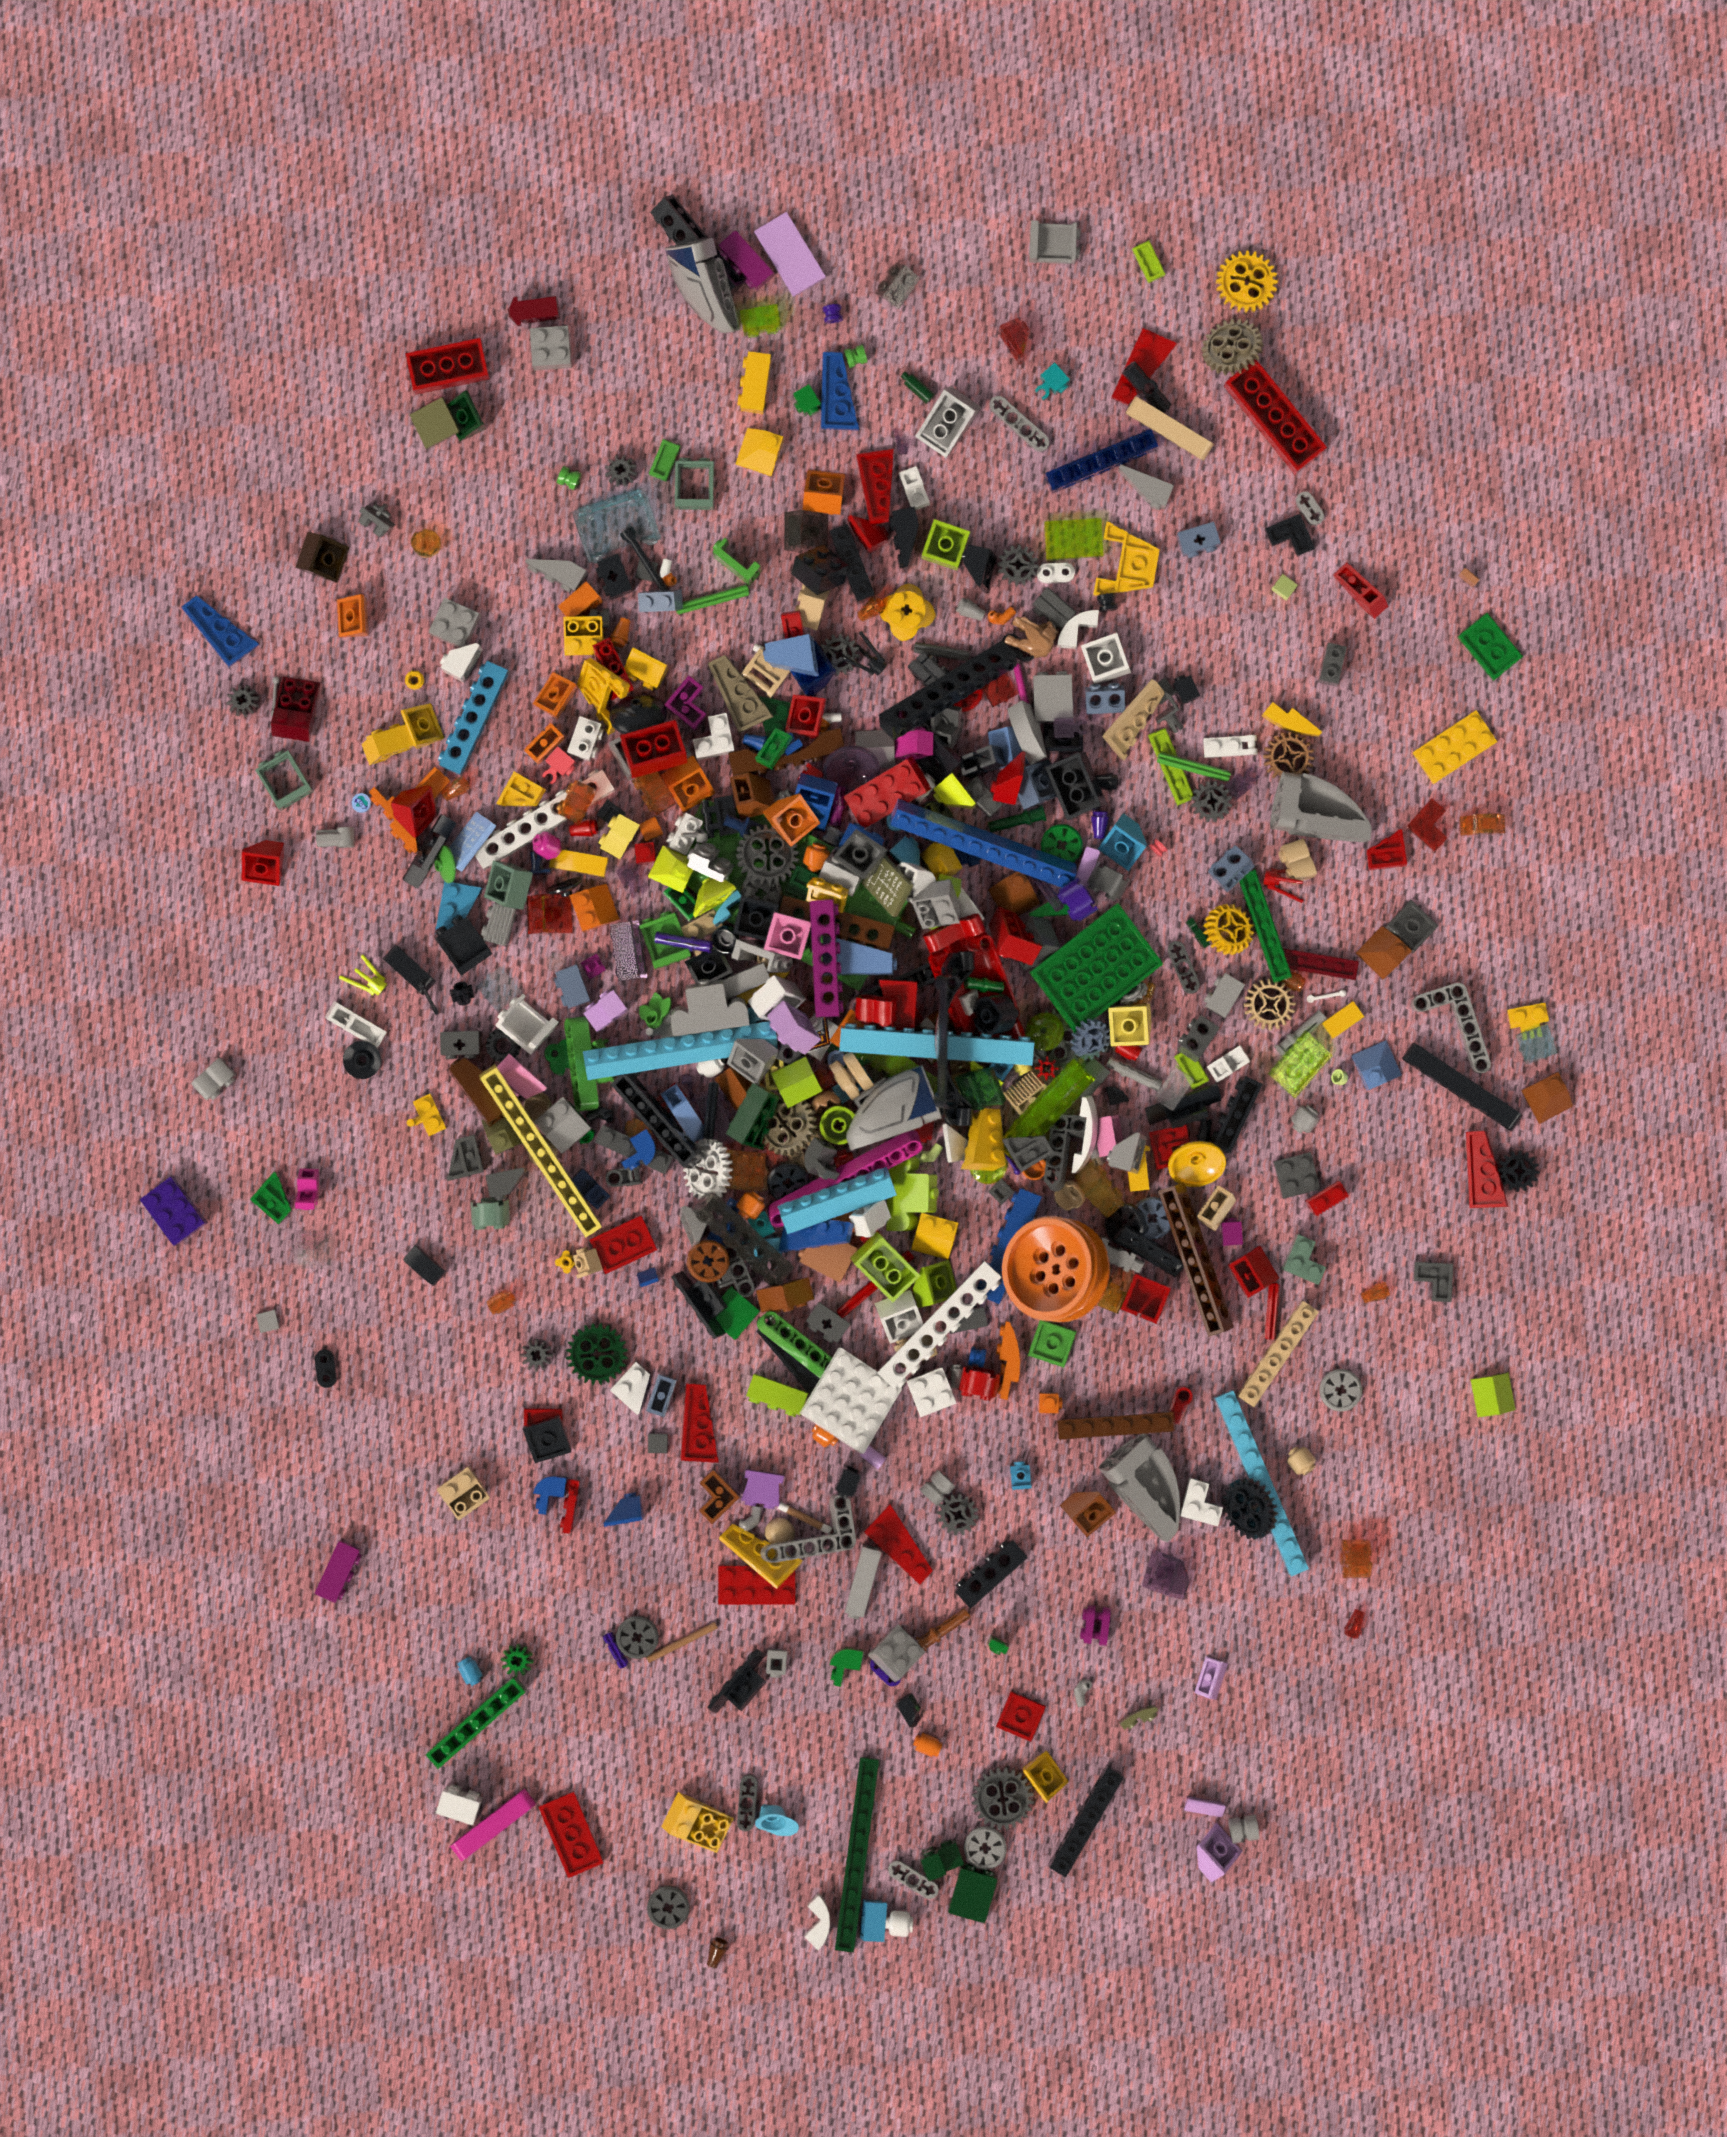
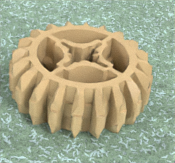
M1270 978L1267 979V985H1265L1263 980H1260L1261 987L1254 983L1253 988L1255 991L1252 989L1247 991L1251 994V997H1244V999L1250 1001L1243 1004L1244 1007H1250V1010L1245 1011V1014H1252L1248 1020L1252 1021L1255 1018L1254 1026L1262 1023V1030L1265 1029L1266 1024L1268 1025V1030H1272V1024L1275 1025L1276 1029H1279V1022L1285 1026L1287 1023L1284 1018L1287 1020L1292 1019L1288 1012H1295L1290 1006H1295L1296 1002H1290L1289 1000L1294 998V994L1287 995L1291 989L1287 988L1284 991V982L1280 986H1277L1278 982L1272 985ZM1274 989L1279 994L1275 997H1269L1263 990ZM1258 994L1262 1001V1006L1256 1011L1254 1001ZM1277 998V1000L1272 1005V1010H1270V1008H1266L1262 1011L1265 1005H1267V999H1269V1001H1273ZM1284 998L1285 1009L1281 1015L1277 1004ZM1268 1011L1277 1019L1266 1020L1261 1018L1260 1015Z

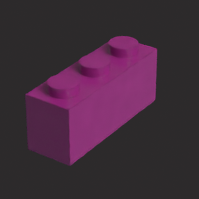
M736 230L718 245L720 254L733 264L732 268L738 275L742 274L745 278V284L750 289L754 288L758 291L774 277V272Z
M339 1540L314 1594L333 1603L338 1602V1600L342 1601L346 1593L344 1586L346 1582L350 1583L355 1572H352L354 1565L359 1564L363 1556L360 1554L362 1549Z

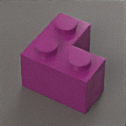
M688 675L664 705L694 731L697 730L707 717L706 713L693 704L704 691V687Z

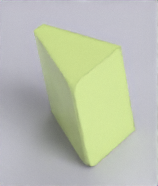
M1282 574L1271 590L1287 601L1298 585Z

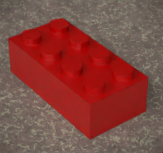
M481 338L405 353L415 395L490 380Z
M911 756L843 797L859 824L867 828L892 813L898 799L909 803L932 788L915 759Z

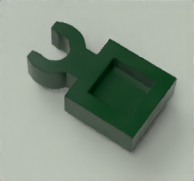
M1193 918L1185 922L1202 949L1211 945L1209 941H1206L1208 935L1203 934L1204 931L1202 932Z

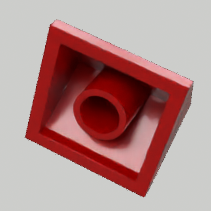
M793 694L785 732L812 739L818 737L826 699Z

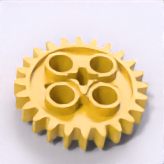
M1248 250L1244 256L1239 251L1237 258L1234 254H1231V261L1226 258L1224 261L1226 266L1220 265V269L1223 272H1217V276L1220 279H1217L1215 282L1221 285L1217 287L1216 291H1222L1219 298H1226L1224 305L1230 302V309L1236 306L1239 313L1241 308H1244L1245 314H1247L1249 308L1254 313L1256 306L1262 310V303L1268 305L1269 301L1267 298L1273 299L1274 295L1271 292H1276L1277 290L1272 285L1278 283V280L1273 279L1277 276V273H1271L1274 265L1268 267L1270 260L1263 261V254L1257 258L1256 251L1250 256ZM1241 266L1245 269V273L1238 274L1235 268ZM1257 271L1261 272L1263 278L1256 279L1254 273ZM1246 278L1249 279L1248 285H1244ZM1233 284L1238 285L1240 291L1233 292L1230 286ZM1255 290L1258 292V296L1253 298L1249 295L1248 291Z

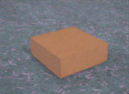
M1464 568L1458 575L1472 588L1479 581V578L1467 568Z

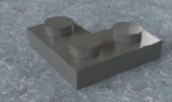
M1414 1262L1413 1281L1432 1282L1431 1301L1452 1302L1453 1264Z

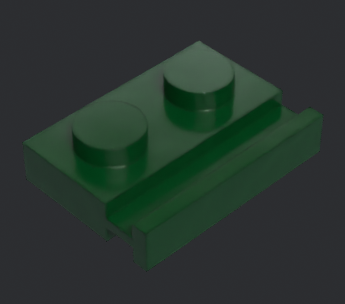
M797 865L786 891L806 900L809 889L807 888V883L813 877L817 878L819 875Z

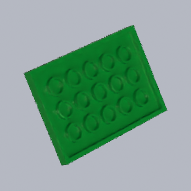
M1116 903L1029 973L1073 1032L1076 1033L1075 1027H1081V1021L1087 1023L1088 1018L1091 1020L1097 1018L1162 966L1163 962L1119 903Z

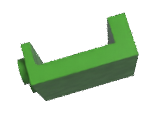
M725 537L722 541L719 539L713 546L714 558L750 586L762 572L761 566L754 561L747 570L724 552L729 546L728 539Z
M671 911L660 914L661 918L653 920V917L642 921L643 924L639 925L655 970L691 957L689 949L656 944L654 941L657 931L684 936L676 913H671Z

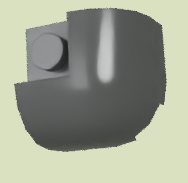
M952 705V707L925 721L919 727L926 728V731L933 732V735L937 734L952 749L959 740L964 724V719H961L962 708Z

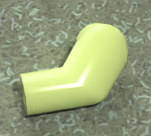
M935 1143L930 1151H921L916 1154V1157L920 1163L934 1162L943 1150V1147Z

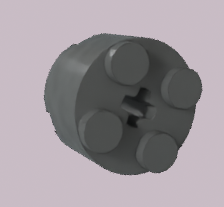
M1097 861L1087 881L1089 883L1088 888L1099 892V890L1106 893L1105 897L1113 901L1121 899L1131 879L1127 878L1124 880L1123 874L1106 865L1102 868L1100 867L1101 863Z

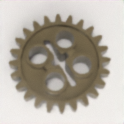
M1239 318L1237 323H1235L1231 319L1229 324L1224 321L1223 326L1216 324V330L1210 329L1211 335H1205L1207 340L1202 342L1204 345L1201 348L1202 356L1206 365L1210 366L1212 371L1216 370L1217 374L1223 371V374L1226 376L1228 371H1230L1234 375L1236 370L1241 374L1242 368L1249 370L1248 365H1255L1253 360H1259L1258 354L1263 353L1261 348L1264 346L1262 335L1259 329L1255 328L1254 323L1249 324L1248 320L1242 323Z
M780 1096L774 1116L769 1119L767 1125L769 1133L765 1134L763 1139L765 1140L763 1144L768 1146V1150L774 1151L778 1155L781 1153V1155L787 1156L788 1153L793 1156L794 1151L801 1153L800 1147L807 1148L806 1142L811 1143L809 1137L816 1135L812 1132V1129L817 1128L816 1125H813L817 1118L812 1117L815 1111L809 1110L812 1105L806 1103L807 1100L789 1107L791 1112L787 1115L789 1108L782 1096ZM777 1120V1125L773 1128V1123ZM799 1122L802 1123L800 1129L797 1127ZM787 1134V1135H788V1138H787V1140L784 1142V1137H785V1135Z

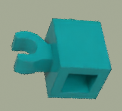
M1054 362L1040 375L1043 384L1035 389V393L1044 390L1046 394L1042 397L1043 401L1048 398L1049 389L1054 395L1058 392L1062 394L1069 388L1068 383L1070 379Z

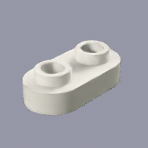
M1069 563L1042 564L1037 570L1038 580L1045 584L1067 583L1075 575V569ZM1067 569L1069 574L1063 575L1062 570ZM1048 570L1050 575L1044 576L1043 571Z

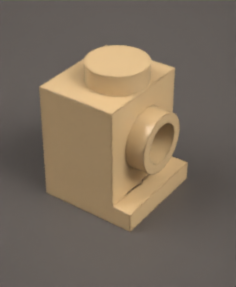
M587 1247L576 1251L577 1255L573 1256L579 1273L576 1275L577 1279L603 1270L596 1248L588 1250Z

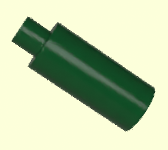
M905 371L901 375V378L905 381L904 385L925 404H928L935 396V393L914 374L909 375Z

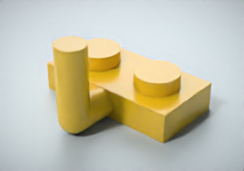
M431 1094L413 1101L419 1116L407 1120L406 1123L409 1127L423 1123L429 1137L447 1129Z

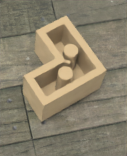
M804 584L802 585V590H800L797 600L801 602L800 605H796L795 611L800 610L804 627L818 630L830 590L816 595Z

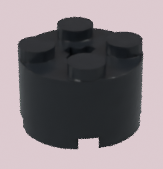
M1004 993L979 998L973 1006V1012H975L973 1021L978 1031L982 1034L992 1035L1008 1032L1013 1028L1016 1018L1019 1016L1018 1009Z

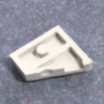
M635 1362L610 1390L637 1415L641 1410L650 1373L639 1363Z

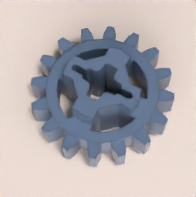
M1088 1018L1087 1023L1081 1021V1027L1076 1026L1077 1032L1071 1034L1074 1036V1039L1070 1040V1043L1074 1044L1071 1049L1075 1051L1074 1054L1084 1060H1087V1058L1093 1060L1094 1055L1100 1057L1099 1052H1105L1104 1046H1109L1106 1040L1110 1038L1107 1034L1110 1030L1106 1028V1024L1095 1018L1094 1020Z

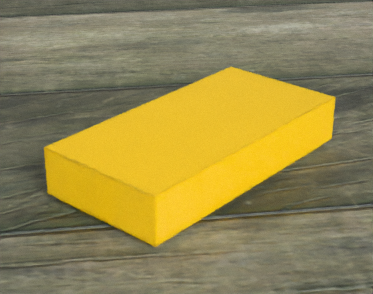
M1352 1001L1321 1024L1331 1038L1334 1039L1362 1019L1364 1015L1354 1001Z

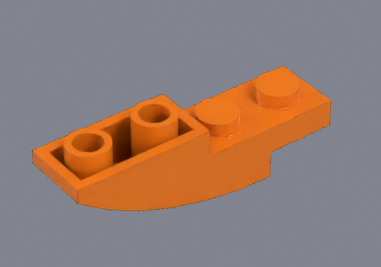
M373 787L369 791L372 795L370 800L377 807L381 805L385 809L382 813L389 820L394 819L389 825L392 828L390 833L397 840L401 838L405 842L403 847L410 854L412 852L417 854L419 851L417 838L412 837L394 818L391 802L395 797L392 796L387 801Z
M1005 1321V1325L1001 1324L999 1336H1003L1002 1342L997 1344L996 1355H999V1359L1006 1360V1363L1001 1365L1000 1373L1003 1375L1002 1383H999L997 1394H1000V1399L1008 1400L1011 1381L1019 1382L1020 1355L1014 1330L1010 1322Z

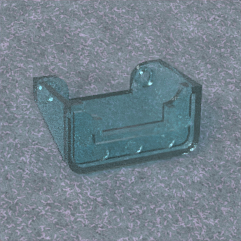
M644 488L619 494L577 508L572 512L588 563H597L603 560L606 552L630 545V543L623 541L620 533L631 526L636 531L635 535L638 542L642 541V543H647V545H653L661 539Z

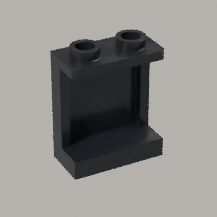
M465 914L455 916L451 920V924L446 927L444 925L439 927L435 931L436 934L433 935L461 976L492 955L490 948Z

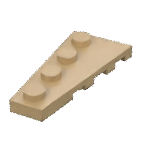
M1153 679L1102 736L1118 757L1124 761L1128 756L1126 752L1130 745L1133 747L1137 741L1135 737L1139 730H1143L1146 726L1148 715L1153 714L1165 694L1163 689Z

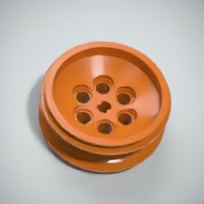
M1057 1216L1040 1217L1022 1226L1008 1243L1002 1262L1004 1286L1014 1305L1024 1314L1043 1321L1070 1322L1088 1314L1102 1299L1110 1276L1108 1253L1098 1234L1088 1225L1078 1220ZM1063 1247L1066 1249L1064 1255L1062 1254ZM1047 1254H1049V1259L1046 1262L1045 1257ZM1078 1259L1079 1264H1078V1266L1076 1267V1266H1075V1261ZM1043 1273L1046 1275L1044 1281L1042 1280ZM1073 1278L1075 1279V1285H1074V1286H1072V1280H1073ZM1058 1285L1059 1290H1058V1292L1056 1293V1292H1055V1287Z

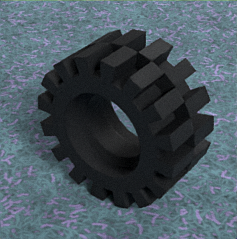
M495 1029L491 1032L486 1040L487 1053L498 1062H502L508 1054L516 1058L521 1050V1046L500 1029ZM500 1038H507L510 1041L511 1048L509 1051L501 1053L497 1050L496 1043Z

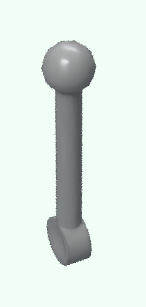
M277 676L272 679L274 689L271 716H273L277 700V687L280 682Z

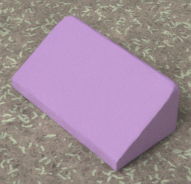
M1086 847L1075 879L1080 878L1079 885L1082 884L1085 887L1089 885L1087 881L1098 860L1099 850Z
M1206 1656L1194 1693L1216 1700L1228 1663Z
M1187 1796L1184 1810L1222 1817L1226 1806L1223 1802Z

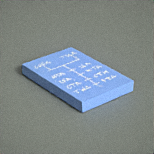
M475 812L449 847L454 857L455 868L461 872L496 828L495 824L478 812Z

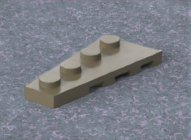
M726 655L708 663L739 733L774 717Z

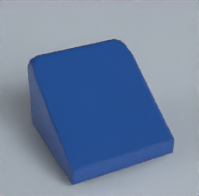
M654 1267L637 1273L640 1287L659 1281Z

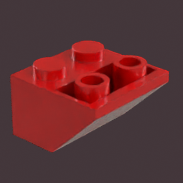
M1260 1245L1227 1264L1246 1298L1260 1292L1279 1279L1278 1274Z

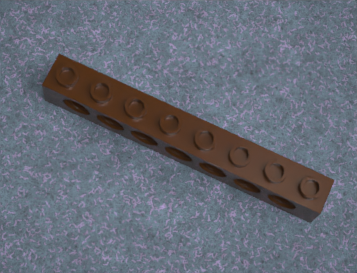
M1182 1182L1159 1190L1158 1192L1208 1337L1234 1328L1185 1183Z

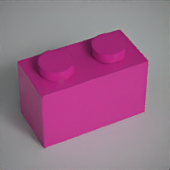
M914 728V731H909L904 736L895 740V758L905 760L913 756L916 760L933 755V732L926 731V728Z

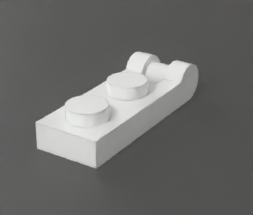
M1257 735L1203 738L1204 758L1258 755V749L1255 746ZM1242 742H1248V749H1242Z

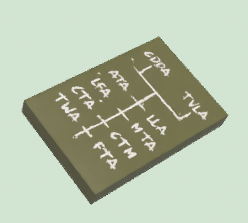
M886 855L876 874L865 880L863 879L861 882L894 917L898 916L914 886Z

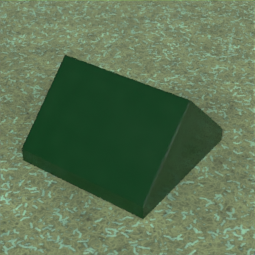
M467 390L447 404L460 430L456 434L459 442L486 430Z

